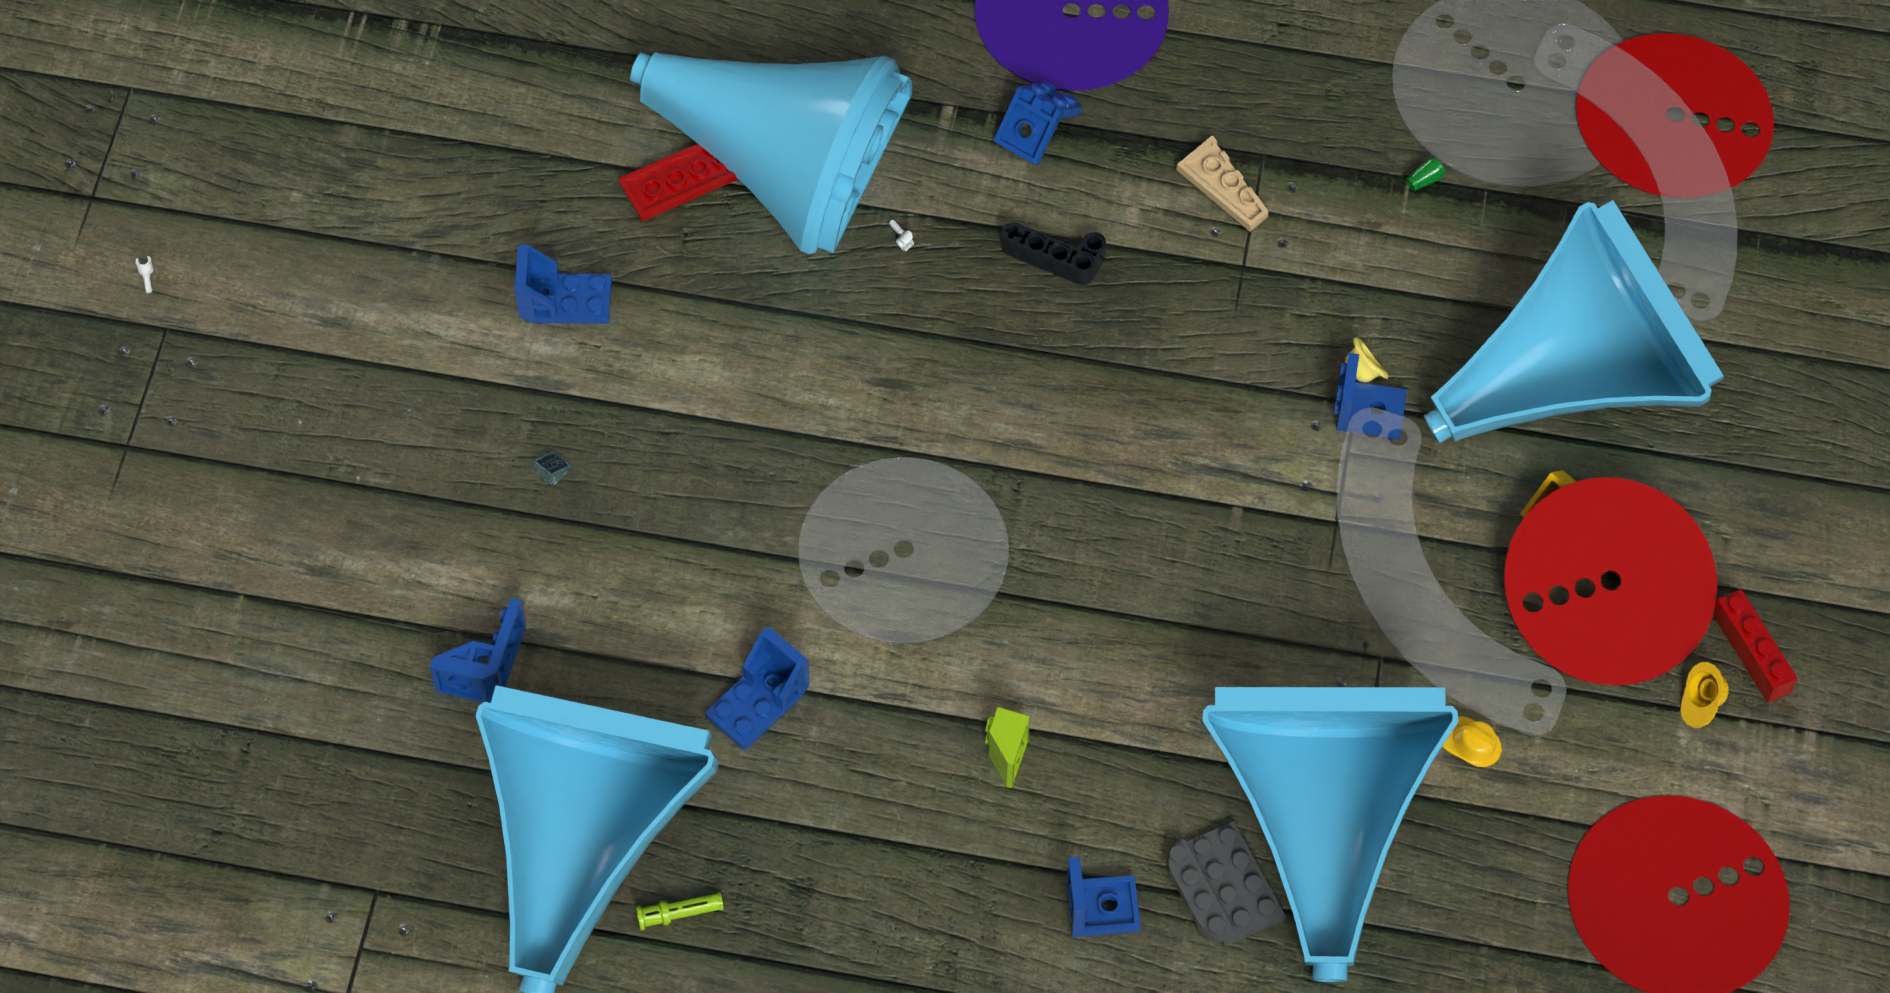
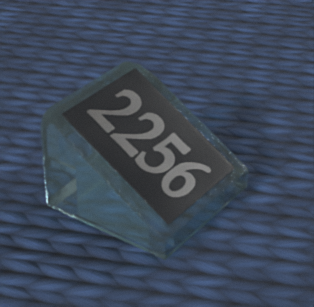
M553 451L537 458L533 462L534 471L553 486L572 469L568 463Z

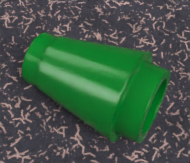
M1436 157L1427 158L1406 178V182L1411 190L1415 192L1441 180L1446 172Z

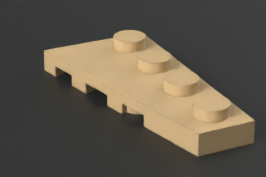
M1213 135L1177 164L1176 170L1249 232L1268 217L1269 211L1253 189L1246 185L1239 170H1235L1230 163V158L1225 151L1219 148L1217 140Z

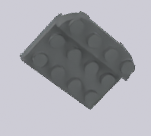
M1234 821L1187 842L1184 838L1171 848L1168 861L1170 882L1173 881L1197 925L1196 930L1202 938L1205 936L1213 941L1223 942V945L1231 944L1285 920V913Z

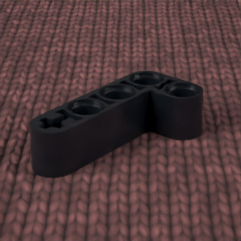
M1013 222L1006 224L1002 228L1001 249L1005 254L1076 284L1087 285L1094 279L1105 259L1106 238L1101 233L1090 232L1085 235L1077 248Z

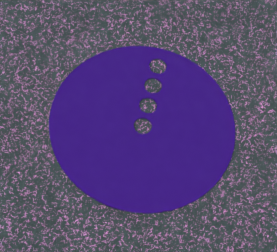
M1168 0L975 1L977 30L982 42L993 58L1009 72L1032 84L1044 81L1056 87L1055 90L1084 91L1109 86L1140 70L1149 62L1162 44L1169 18ZM1067 4H1076L1080 7L1081 13L1077 17L1070 18L1064 15L1063 8ZM1099 4L1105 8L1106 13L1101 18H1093L1088 14V8L1091 5ZM1118 5H1125L1130 9L1131 14L1125 19H1119L1113 15L1112 10ZM1145 5L1151 6L1155 9L1156 14L1151 19H1142L1137 14L1138 9Z

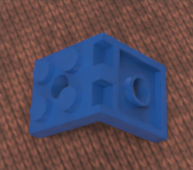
M1042 81V83L1020 86L1015 92L993 141L1034 165H1038L1060 119L1078 116L1083 106L1076 103L1077 99L1066 93L1062 95L1055 91L1056 87L1048 82ZM1024 123L1031 126L1032 133L1029 137H1025L1022 134L1021 129Z
M1349 353L1347 363L1342 362L1338 381L1334 414L1339 415L1337 431L1400 440L1407 389L1356 382L1359 354ZM1377 406L1382 408L1384 413L1376 415L1370 409Z
M1068 857L1066 886L1069 897L1072 937L1140 932L1141 925L1135 876L1082 879L1080 857ZM1106 900H1111L1116 903L1117 908L1113 911H1106L1101 907V904Z

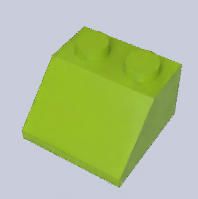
M998 707L995 716H989L985 730L988 732L985 744L989 745V757L1006 787L1012 788L1029 741L1030 716Z

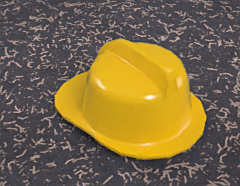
M1700 662L1691 669L1687 678L1680 711L1685 723L1693 728H1701L1709 724L1714 718L1718 707L1726 701L1729 694L1727 680L1714 664Z
M1458 716L1457 725L1442 746L1449 753L1476 767L1493 765L1499 759L1502 752L1501 742L1489 724L1482 721H1474L1464 716Z

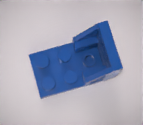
M518 245L515 295L520 318L530 323L609 324L612 287L611 274L559 273L558 262L530 245Z
M511 598L508 607L503 608L500 617L502 625L500 631H495L492 645L471 641L433 657L430 671L436 692L482 703H491L495 686L506 687L526 628L522 600ZM482 657H486L489 659V661L487 662L479 659Z
M769 626L760 633L743 664V677L705 712V718L744 751L798 702L810 685L808 659Z

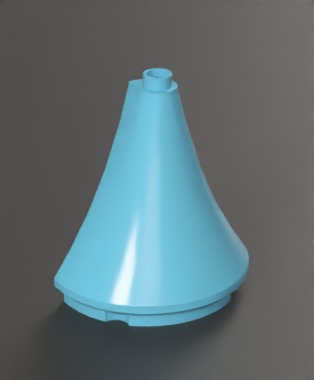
M641 52L634 62L630 75V81L641 85L640 102L678 127L723 163L730 172H733L780 223L799 250L807 254L815 253L818 248L834 254L912 96L911 78L900 74L896 61L885 55L850 61L780 64L701 59L658 52L650 56Z
M1612 200L1600 208H1597L1595 203L1587 202L1579 206L1560 243L1533 285L1507 319L1472 358L1431 396L1435 410L1423 417L1438 443L1450 437L1456 442L1457 440L1495 429L1562 414L1620 407H1700L1709 402L1712 392L1710 387L1722 381L1724 375L1615 202Z
M496 685L491 703L483 702L478 706L476 719L489 758L500 808L506 851L510 913L508 971L523 976L519 989L522 993H554L556 985L563 986L586 940L621 883L653 839L680 808L717 772L719 761L716 755L709 750L712 733L708 730Z
M1215 687V705H1208L1203 710V723L1227 758L1239 780L1272 850L1294 915L1306 965L1313 966V981L1345 982L1347 981V966H1354L1365 916L1388 850L1408 805L1425 774L1457 725L1458 711L1453 706H1446L1445 687Z

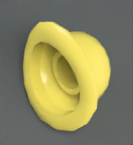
M1355 337L1353 339L1355 347L1350 353L1359 354L1356 380L1367 383L1380 375L1388 379V373L1375 359L1368 347L1359 337Z

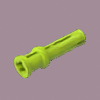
M720 892L668 904L667 901L662 900L657 905L647 907L635 906L640 931L652 925H669L671 920L724 909Z

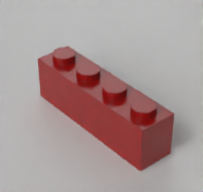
M1742 589L1718 599L1713 617L1766 702L1770 703L1791 694L1798 678Z

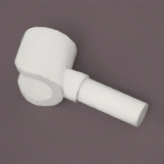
M891 220L889 222L890 226L900 236L896 240L897 245L902 250L907 251L914 245L912 233L908 230L904 231L895 220Z
M147 256L148 262L146 264H140L139 258H137L136 266L139 274L144 278L146 293H151L150 274L154 271L151 258Z

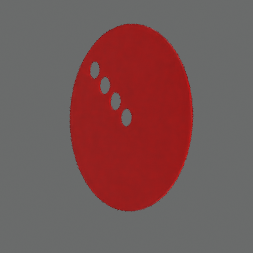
M1650 34L1632 38L1615 45L1590 66L1581 82L1577 95L1576 112L1579 129L1588 149L1605 169L1623 182L1642 191L1659 196L1700 198L1718 194L1735 187L1746 180L1760 166L1767 155L1773 138L1774 116L1772 105L1764 86L1755 73L1743 61L1726 49L1706 40L1688 35ZM1670 108H1678L1683 111L1684 119L1680 122H1672L1666 117V111ZM1695 113H1704L1708 116L1710 122L1705 127H1697L1692 123L1691 116ZM1720 118H1729L1734 122L1735 128L1731 132H1722L1717 128L1716 121ZM1745 123L1756 124L1760 129L1759 135L1756 137L1744 135L1741 131L1742 125Z
M1602 477L1577 481L1553 491L1539 501L1523 518L1514 533L1506 556L1504 569L1506 599L1513 620L1529 646L1547 663L1559 671L1582 681L1617 686L1645 682L1673 669L1691 654L1700 643L1712 620L1717 597V574L1709 544L1700 527L1682 506L1669 496L1646 484L1622 478ZM1607 571L1617 573L1621 579L1619 588L1613 591L1605 589L1601 584V576ZM1586 578L1593 582L1595 591L1591 597L1583 598L1576 593L1575 584L1578 580ZM1562 586L1567 589L1569 599L1565 604L1556 605L1551 602L1549 591L1552 587ZM1536 593L1542 598L1543 606L1541 610L1533 613L1524 608L1523 598L1527 594Z
M1653 796L1632 801L1614 809L1594 824L1584 836L1575 852L1569 871L1568 900L1576 929L1584 944L1596 960L1609 972L1630 986L1646 993H1731L1748 984L1766 969L1780 949L1786 934L1790 912L1789 893L1783 870L1776 856L1764 839L1749 824L1726 809L1703 800L1684 796ZM1751 857L1759 859L1764 865L1763 873L1758 876L1749 875L1744 870V861ZM1725 867L1733 868L1739 875L1738 883L1733 886L1724 885L1719 880V871ZM1700 877L1710 879L1714 885L1713 893L1708 896L1699 895L1694 890V881ZM1680 887L1685 889L1689 895V901L1683 906L1671 903L1668 893L1672 888Z

